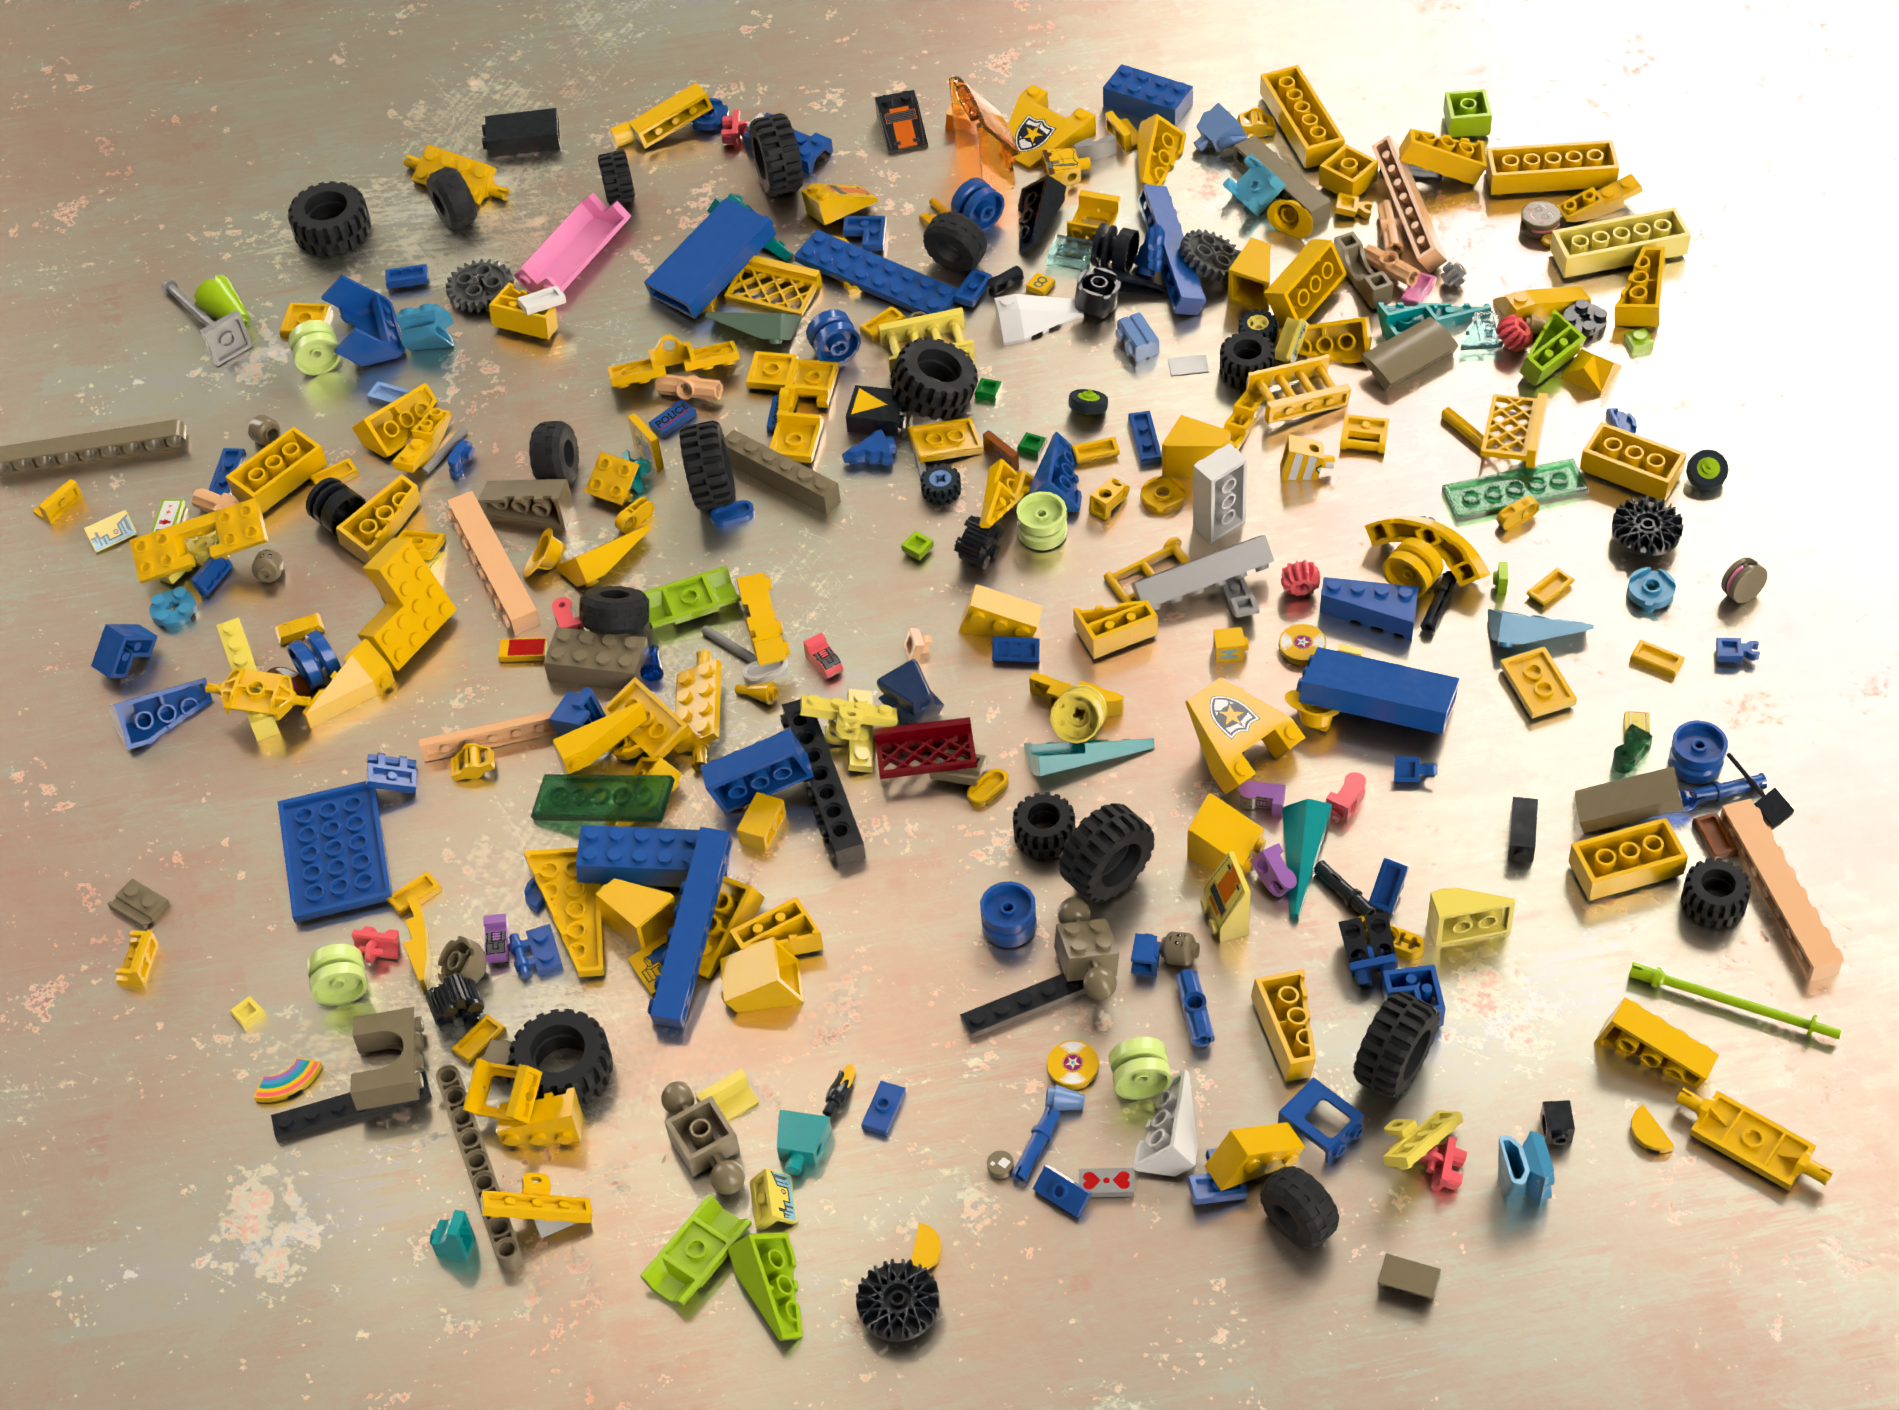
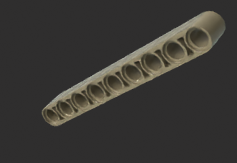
M169 420L0 446V476L183 448L186 445V424L181 420Z
M448 1064L438 1069L436 1080L482 1214L480 1201L482 1189L490 1186L484 1189V1191H501L475 1115L463 1110L467 1092L460 1072L456 1066ZM482 1216L501 1269L507 1272L516 1271L523 1263V1255L510 1218ZM505 1230L503 1233L497 1234L499 1231ZM513 1252L512 1255L505 1257L507 1253Z

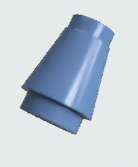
M1056 1084L1054 1087L1048 1086L1045 1107H1050L1051 1110L1054 1108L1058 1111L1083 1110L1085 1094H1080Z

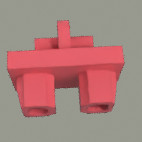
M739 109L733 110V116H723L722 142L723 144L733 143L734 149H740L741 136L748 131L746 126L749 121H739Z
M365 926L362 930L354 929L351 934L354 946L361 951L362 955H365L367 962H374L376 957L397 960L400 955L398 930L389 929L386 933H379L374 927Z
M1449 1136L1446 1144L1439 1147L1434 1146L1425 1156L1420 1158L1421 1163L1427 1166L1426 1171L1433 1173L1430 1189L1436 1192L1443 1187L1456 1190L1462 1184V1173L1451 1168L1452 1165L1459 1168L1464 1165L1467 1151L1456 1146L1457 1139Z

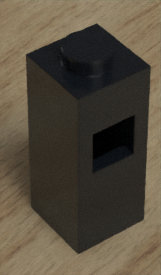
M1512 798L1508 860L1517 862L1534 861L1538 799Z

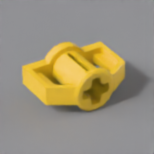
M1254 107L1239 113L1237 121L1241 124L1245 133L1254 134L1257 138L1264 135H1275L1276 125L1274 117L1264 113L1261 108Z
M476 743L464 745L461 751L450 759L451 777L455 782L465 778L478 779L484 772L495 769L494 751L489 746ZM485 752V762L481 763V754ZM464 759V766L460 770V762Z

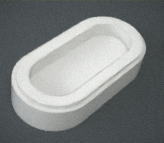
M788 659L758 666L757 660L747 664L743 669L745 682L749 685L763 683L785 675L789 670Z

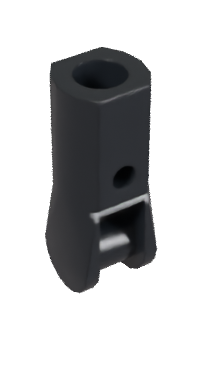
M1014 266L1000 275L988 279L987 283L990 286L989 294L997 296L1010 286L1023 280L1022 269L1019 266Z

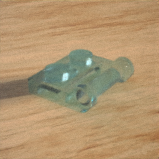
M1057 234L1047 255L1046 266H1061L1080 270V272L1088 269V272L1091 264L1093 241ZM1057 256L1068 257V258H1073V259H1079V260H1082V262H1080V261H1075V260H1070V259L1059 258V257H1057Z

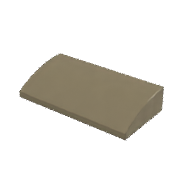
M1428 317L1365 352L1360 357L1386 392L1450 356L1456 351L1459 344L1441 324Z
M1674 766L1575 790L1577 813L1583 833L1684 809Z

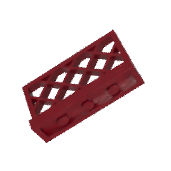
M970 717L874 729L880 779L977 767ZM966 742V743H965L964 745H962V746L959 745V744H957V743ZM949 747L956 750V752H954L952 755H949L944 751H946ZM925 750L932 753L928 758L921 756ZM893 751L890 755L884 753ZM901 753L908 756L904 761H900L896 757ZM965 754L971 759L959 760L957 758ZM938 757L945 760L943 763L933 762ZM914 760L921 763L919 766L912 767L909 765ZM889 763L897 766L894 769L884 770Z

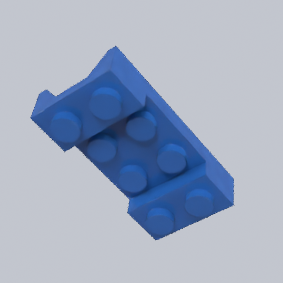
M794 130L800 151L802 170L810 175L816 158L824 151L830 154L833 152L832 139L816 132L809 136ZM747 131L743 135L744 146L752 151L750 134Z

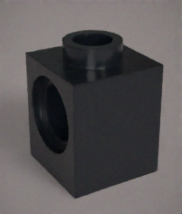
M1570 1100L1543 1101L1540 1118L1546 1144L1563 1145L1572 1142L1575 1125Z

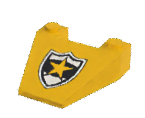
M1032 84L1018 97L999 146L998 154L1031 170L1042 164L1041 150L1073 148L1074 144L1089 137L1092 138L1096 134V115L1080 107L1068 118L1053 112L1048 108V92Z
M1221 677L1185 702L1210 773L1225 795L1256 774L1242 754V752L1256 742L1262 740L1276 759L1306 738L1291 717Z

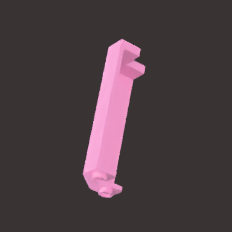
M594 192L578 204L513 276L521 286L533 293L553 286H557L563 292L629 220L631 215L618 201L607 207Z

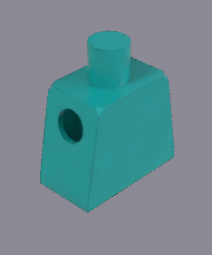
M787 1110L779 1111L777 1152L779 1160L787 1162L785 1171L788 1174L799 1175L802 1165L814 1166L818 1163L832 1131L829 1116Z

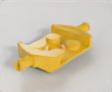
M237 668L230 672L221 685L207 682L205 687L206 693L221 695L226 714H230L232 709L274 715L275 721H279L292 706L302 705L309 707L311 704V697L296 694L291 676ZM256 687H262V690L258 693L251 692Z

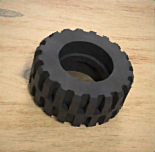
M782 113L753 119L749 125L750 143L757 174L763 190L770 196L798 191L803 186L802 161L790 120Z
M330 181L329 183H318L319 185L316 186L311 185L307 190H302L298 197L292 200L288 209V220L294 239L301 249L313 255L316 253L322 257L324 255L331 257L339 253L342 255L347 250L355 249L357 244H361L365 237L368 236L371 228L370 215L365 198L357 188L352 185L348 186L344 182Z
M920 338L907 343L899 352L890 376V385L895 397L899 398V402L903 406L906 405L912 413L916 412L919 416L924 418L927 416L932 420H937L938 418L947 420L950 417L954 418L967 409L977 387L978 371L970 356H966L965 351L961 348H956L954 344L945 343L942 339L933 340L932 338H925L922 340Z
M712 420L684 426L679 434L681 455L695 507L703 511L731 505L736 499L735 483L727 444L720 424Z
M1111 803L1110 805L1101 806L1099 810L1095 809L1092 811L1090 816L1080 821L1081 824L1073 829L1072 835L1069 839H1066L1065 847L1061 850L1059 869L1062 878L1089 901H1108V898H1114L1118 896L1119 892H1124L1128 885L1134 883L1138 878L1139 873L1143 872L1146 867L1145 864L1152 856L1151 851L1154 850L1155 845L1152 828L1124 804Z
M1397 991L1391 994L1375 1014L1365 1037L1362 1039L1353 1067V1075L1356 1081L1389 1099L1402 1096L1403 1092H1406L1409 1085L1416 1078L1434 1042L1440 1022L1438 1010L1434 1006L1404 991Z
M559 1009L550 1010L551 1013L536 1015L537 1019L527 1021L524 1024V1029H519L515 1034L516 1041H512L509 1048L510 1066L528 1065L543 1072L535 1100L543 1099L544 1094L550 1092L554 1096L566 1094L568 1088L574 1087L579 1104H589L593 1101L592 1097L594 1095L598 1097L604 1091L603 1085L609 1083L610 1073L613 1071L612 1054L603 1027H600L598 1021L593 1017L588 1018V1014L581 1011L575 1013L574 1009H565L559 1012ZM572 1048L583 1052L581 1059L567 1070L547 1072L539 1068L543 1059L556 1050Z

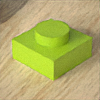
M1646 328L1625 332L1624 340L1632 354L1653 349L1654 342Z
M914 531L901 544L903 552L918 560H921L934 547L932 539L917 531Z
M1499 561L1497 571H1493L1492 584L1497 585V595H1507L1509 580L1508 562Z

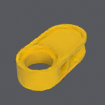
M1526 496L1502 509L1497 515L1496 521L1503 529L1509 530L1534 517L1540 509V504L1532 496Z
M645 497L638 498L617 515L615 527L625 534L633 531L651 517L655 509L654 503Z

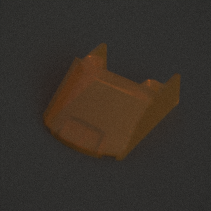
M959 76L949 78L957 150L978 144L982 179L999 193L1014 189L1013 164L1016 163L1015 156L1020 155V152L1006 121L990 102Z

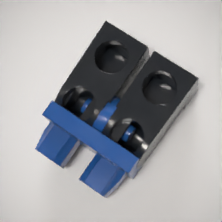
M1388 912L1364 916L1370 943H1367L1361 917L1338 922L1352 977H1355L1359 988L1373 985L1370 973L1380 971L1382 976L1384 970L1398 968Z

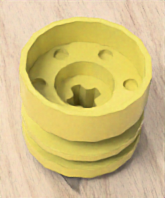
M1080 684L1070 687L1063 692L1051 709L1050 722L1052 729L1058 737L1067 742L1081 743L1088 741L1097 733L1107 717L1108 708L1105 698L1098 690L1088 685ZM1078 708H1079L1080 710L1084 709V710H1085V713H1084V714H1083L1082 712L1078 713V712H1077V709H1078Z

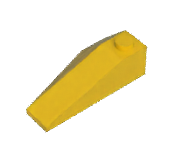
M1158 114L1140 122L1138 131L1140 183L1143 185H1162L1167 177V172L1174 166L1177 156L1181 155L1186 139V133Z
M1369 317L1309 325L1299 354L1312 357L1329 355L1331 357L1330 360L1349 364L1364 362L1360 356L1371 350L1372 344ZM1279 329V336L1283 329Z
M648 524L613 539L611 542L597 546L593 550L579 554L555 566L576 587L584 584L586 588L599 583V577L606 575L650 530V526Z
M365 638L345 656L344 660L346 663L338 673L334 671L331 674L330 678L332 680L325 689H320L311 700L310 706L303 710L302 714L308 728L312 729L378 696L395 681L390 665L369 640Z
M642 701L553 739L563 773L570 774L591 765L645 722L647 716Z

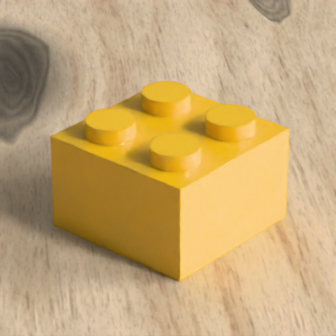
M1344 144L1320 165L1319 185L1336 194L1340 192L1358 197L1377 181L1379 161Z

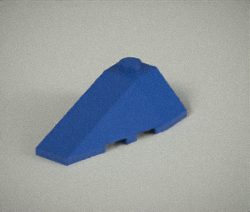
M1057 431L1053 434L1031 482L1029 494L1040 491L1051 492L1058 495L1065 502L1067 512H1078L1081 506L1082 494L1076 487L1079 478L1078 475L1074 474L1073 470L1076 462L1072 444Z
M206 678L108 705L115 728L127 750L152 743L179 722L212 701L211 694L205 691L207 685Z

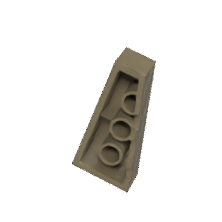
M567 479L487 481L478 498V503L486 516L566 529L575 510Z

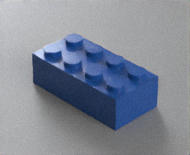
M1123 64L1118 67L1103 87V107L1144 120L1158 114L1176 127L1193 106V86Z
M791 729L781 731L776 735L757 741L750 746L700 766L705 788L724 814L750 804L756 792L772 795L814 777L808 754Z

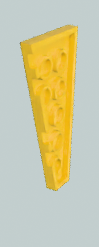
M578 848L524 851L525 860L578 977L604 976L602 917L596 898L600 884L577 883L576 859Z

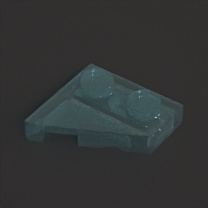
M1497 311L1474 313L1471 324L1466 330V335L1461 340L1460 351L1503 348V342L1496 333L1497 325L1499 324Z

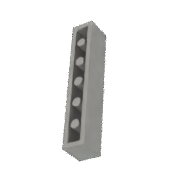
M1259 535L1134 581L1131 585L1137 601L1148 600L1153 610L1161 608L1160 604L1169 601V604L1183 600L1182 595L1190 593L1191 596L1203 593L1205 592L1204 587L1209 585L1216 588L1226 584L1225 580L1234 577L1235 580L1248 576L1247 571L1255 569L1256 572L1268 569L1270 568L1269 563L1275 560L1266 535Z

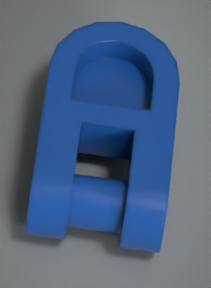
M460 440L448 456L447 460L451 478L458 479L462 477V469L468 460L473 458L475 453L472 442Z

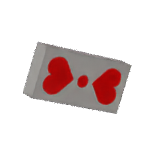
M1133 1168L1079 1169V1185L1092 1192L1091 1197H1134Z

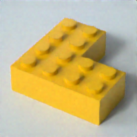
M392 538L363 567V570L387 604L357 635L361 641L365 638L370 641L390 665L392 671H399L457 609L410 539Z

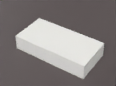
M557 286L518 297V305L526 315L566 303L565 295Z

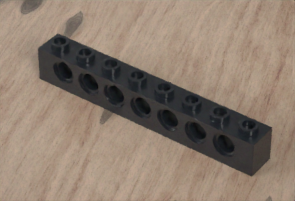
M801 699L782 704L783 714L780 715L783 729H791L807 752L814 777L803 781V783L807 782L809 786L806 787L809 801H814L815 803L812 806L816 820L821 819L822 824L819 825L822 838L828 839L829 843L826 844L829 857L835 858L837 866L866 858L864 842L818 719L816 717L800 715Z

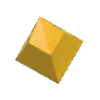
M1581 349L1563 372L1561 379L1601 395L1620 371L1622 365Z

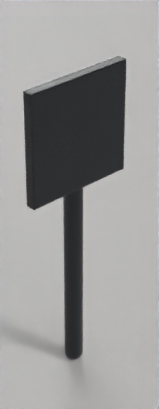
M1727 753L1730 761L1762 797L1754 805L1761 810L1762 815L1773 828L1795 811L1775 787L1765 794L1731 753Z

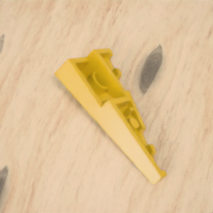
M1002 458L989 467L980 520L981 528H990L1018 503L1022 497L1029 493L1034 477L1024 468L1017 473Z

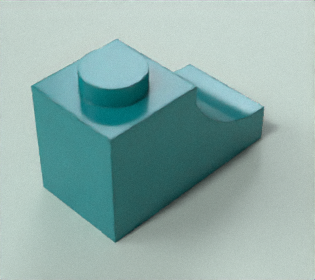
M455 1210L451 1219H439L437 1228L433 1229L430 1235V1244L436 1256L461 1261L468 1260L476 1237L466 1212Z

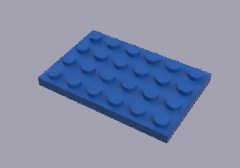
M366 781L277 801L292 918L295 923L385 902L389 897H392L375 788L366 787Z

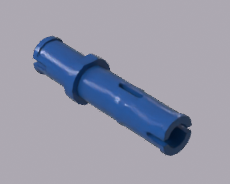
M1764 773L1751 776L1761 789L1767 788V783L1763 784V782H1767ZM1745 777L1722 783L1715 781L1709 786L1691 789V794L1695 793L1691 798L1693 803L1697 805L1711 800L1722 801L1724 797L1754 791L1755 789Z
M1046 1107L1038 1124L1033 1126L1031 1130L1032 1136L1011 1173L1012 1178L1016 1181H1020L1022 1177L1021 1182H1027L1046 1142H1049L1052 1138L1051 1132L1061 1116L1058 1110L1052 1108L1051 1112H1049L1051 1108Z

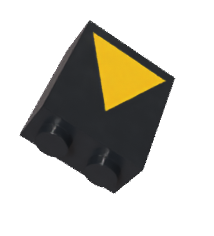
M855 385L845 416L847 432L871 434L881 429L885 436L899 437L901 429H904L906 426L905 415L910 411L906 405L903 406L899 402V398L895 397L893 389Z

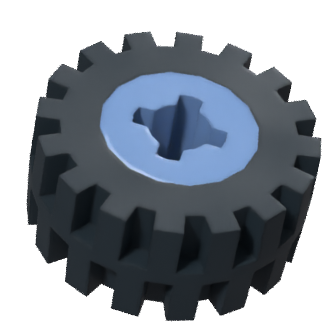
M935 464L933 468H926L927 472L923 471L920 478L921 492L923 498L927 499V502L931 503L933 501L934 505H938V503L945 505V502L950 504L952 499L955 501L958 499V495L960 496L961 478L956 468L952 469L951 465L946 467L945 464H940V466Z

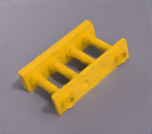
M1329 355L1248 373L1246 390L1249 392L1259 389L1267 402L1264 416L1267 424L1348 406L1352 389L1348 383L1339 386L1335 385L1328 374L1331 358ZM1319 376L1327 388L1316 391L1308 378ZM1299 380L1307 393L1296 395L1289 382ZM1279 385L1287 398L1276 400L1268 387Z

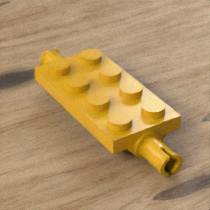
M427 144L421 158L410 154L405 156L410 161L404 159V166L416 169L411 181L421 186L427 187L426 180L431 173L444 167H451L457 169L466 181L476 205L480 206L486 197L493 196L506 201L508 197L504 196V194L510 195L509 188L495 184L494 175L497 169L488 164Z
M701 650V656L700 651L696 653V666L678 673L676 681L675 714L692 730L673 749L678 753L684 751L693 752L692 768L696 771H701L700 766L707 764V752L710 751L711 741L719 738L722 663L717 658L711 660V652L708 650Z
M1683 1087L1676 1098V1103H1680L1697 1113L1698 1118L1692 1126L1689 1135L1789 1191L1799 1174L1802 1175L1803 1173L1824 1186L1830 1180L1834 1170L1811 1159L1816 1145L1725 1094L1716 1091L1712 1098L1704 1099Z

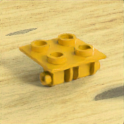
M600 451L584 493L622 506L626 502H631L633 495L629 490L639 464Z

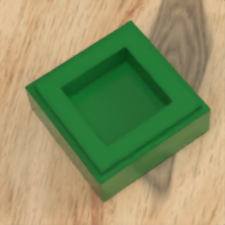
M981 378L975 391V398L996 402L1002 389V381Z
M1026 432L1017 446V452L1038 458L1047 444V438Z

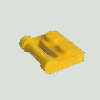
M1345 414L1340 449L1347 450V448L1378 451V454H1385L1390 419ZM1348 437L1379 440V442L1348 439Z

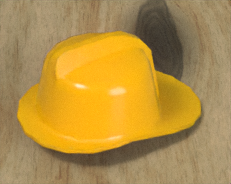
M1294 200L1274 201L1267 210V218L1273 228L1292 237L1306 238L1313 229L1311 215Z
M551 528L546 529L541 535L536 549L524 567V577L530 576L537 568L550 570L560 563L566 545L553 537Z
M1296 690L1286 692L1284 695L1285 701L1288 705L1298 710L1301 723L1304 726L1324 732L1328 731L1333 716L1340 712L1299 702L1300 693L1296 692Z

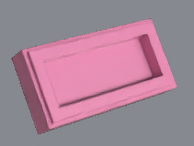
M1420 272L1417 283L1412 287L1407 286L1400 298V302H1403L1406 306H1416L1418 302H1425L1436 283L1437 277Z

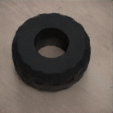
M444 167L431 173L426 180V186L432 204L445 226L449 229L458 230L474 223L477 217V208L471 191L460 172L455 168Z
M949 211L937 214L931 220L923 235L924 247L928 255L937 264L955 272H966L976 268L987 249L984 231L971 218L961 213Z
M564 421L539 423L531 433L529 456L532 473L536 480L567 479L570 485L576 479L579 470V447L574 430Z
M595 587L588 589L581 596L579 619L583 626L592 632L613 635L635 633L644 629L645 625L649 622V599L644 592L631 587Z
M1295 1166L1280 1168L1262 1185L1260 1201L1266 1215H1268L1274 1226L1294 1244L1302 1248H1316L1337 1230L1339 1214L1332 1197L1320 1182L1303 1169L1296 1168Z

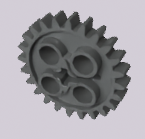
M1197 229L1196 232L1194 230H1191L1190 233L1187 232L1179 248L1182 251L1180 255L1185 257L1184 261L1190 262L1189 267H1195V272H1202L1203 277L1208 275L1211 281L1216 278L1219 283L1222 280L1228 283L1229 268L1241 250H1236L1235 247L1237 245L1230 244L1229 239L1224 240L1223 235L1218 237L1214 231L1210 234L1206 229L1204 232L1200 229Z
M480 259L479 263L472 260L471 265L464 263V268L457 267L458 272H451L452 277L447 278L448 283L445 285L450 303H454L455 308L460 306L461 311L468 308L469 313L476 309L477 313H480L481 309H485L488 312L489 304L509 282L514 284V279L510 269H506L505 264L500 265L499 261L492 264L491 259L484 263L483 259Z

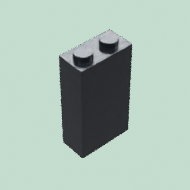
M557 108L485 116V124L482 125L484 136L482 144L483 149L488 151L489 157L561 149L560 122Z

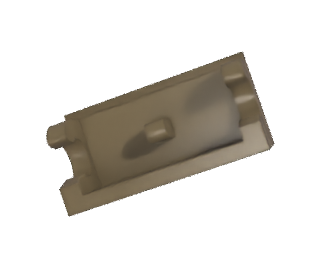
M1386 1253L1378 1285L1383 1287L1384 1285L1427 1297L1428 1300L1434 1301L1441 1269Z

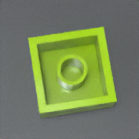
M1486 89L1445 92L1443 114L1448 134L1451 138L1490 135L1492 111Z

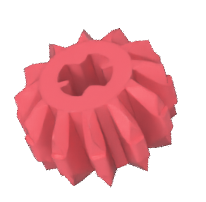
M1515 314L1508 315L1497 325L1496 333L1499 335L1498 338L1502 340V344H1505L1509 350L1512 349L1514 352L1521 351L1527 348L1533 341L1532 338L1534 336L1531 328L1528 327L1527 322L1523 321L1522 317H1518Z
M1296 560L1295 563H1287V567L1282 568L1280 580L1283 590H1286L1287 594H1294L1297 597L1302 594L1305 596L1306 593H1314V589L1319 588L1321 575L1314 562L1307 563L1306 560L1302 562Z

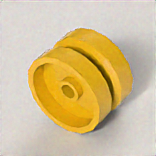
M1409 537L1404 539L1382 565V572L1389 584L1418 587L1417 598L1425 594L1442 574L1444 564L1439 553L1430 544L1419 538Z

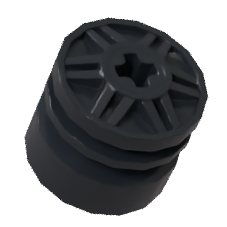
M1101 223L1096 230L1092 243V266L1110 267L1112 264L1113 269L1130 273L1134 266V258L1139 250V231L1123 227L1119 232L1117 226Z
M329 477L321 480L310 491L306 500V511L314 520L338 536L336 527L366 503V500L337 478Z

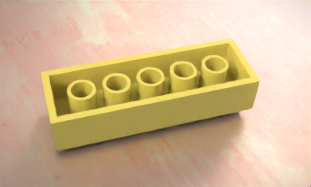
M1672 207L1552 230L1550 251L1563 277L1567 278L1634 265L1643 247H1665V258L1688 254L1691 234L1677 208Z

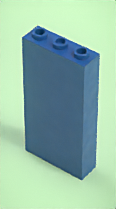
M725 198L644 281L650 296L695 319L749 263L750 259L754 255L756 256L776 235L773 221L768 216H762L751 208L747 209L738 202Z
M1318 647L1315 654L1309 656L1302 678L1298 680L1296 692L1300 693L1299 702L1443 734L1456 701L1460 678Z

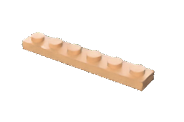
M554 710L419 739V747L424 762L455 756L464 745L469 743L493 748L557 734L549 721Z

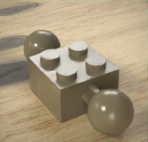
M1068 898L1058 908V920L1061 924H1056L1054 948L1066 981L1083 980L1084 989L1091 998L1097 1000L1107 999L1115 992L1117 986L1115 976H1117L1119 950L1106 918L1089 920L1090 909L1088 905L1079 898Z
M681 1081L668 1084L662 1092L661 1102L664 1109L674 1116L664 1122L669 1139L692 1176H695L712 1167L710 1180L717 1192L724 1195L738 1192L745 1181L744 1170L739 1163L733 1160H726L728 1157L740 1152L738 1139L715 1100L710 1096L694 1105L695 1093L690 1085Z

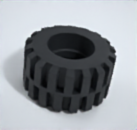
M624 150L600 154L598 156V163L609 205L616 201L620 204L634 201L635 191L627 155Z
M1245 331L1240 332V334L1235 333L1232 334V337H1227L1225 342L1221 344L1220 374L1224 381L1227 380L1229 385H1235L1236 388L1244 387L1246 389L1249 372L1275 367L1274 344L1270 343L1268 337L1264 338L1260 333L1255 334V332L1251 331L1250 333Z
M1038 792L1034 793L1033 797H1025V802L1020 801L1017 804L1018 808H1015L1013 812L1014 840L1017 843V847L1020 851L1024 850L1025 855H1033V858L1038 860L1039 857H1044V860H1049L1051 856L1054 858L1060 857L1059 853L1064 849L1066 839L1070 838L1071 832L1076 827L1075 813L1072 805H1068L1067 799H1060L1058 794L1052 796L1050 792H1045L1043 795H1040ZM1041 823H1050L1054 825L1053 827L1047 829H1040L1034 827Z
M1707 858L1704 863L1700 860L1696 862L1695 867L1691 866L1686 874L1681 894V900H1683L1682 907L1687 909L1686 914L1689 917H1694V921L1698 924L1700 922L1704 923L1705 927L1709 928L1710 925L1715 926V929L1721 928L1722 925H1725L1726 928L1730 927L1732 922H1739L1746 912L1751 894V882L1748 881L1749 876L1747 873H1742V868L1739 865L1735 867L1733 862L1729 860L1723 862L1722 858H1717L1716 861ZM1706 890H1718L1726 896H1714Z

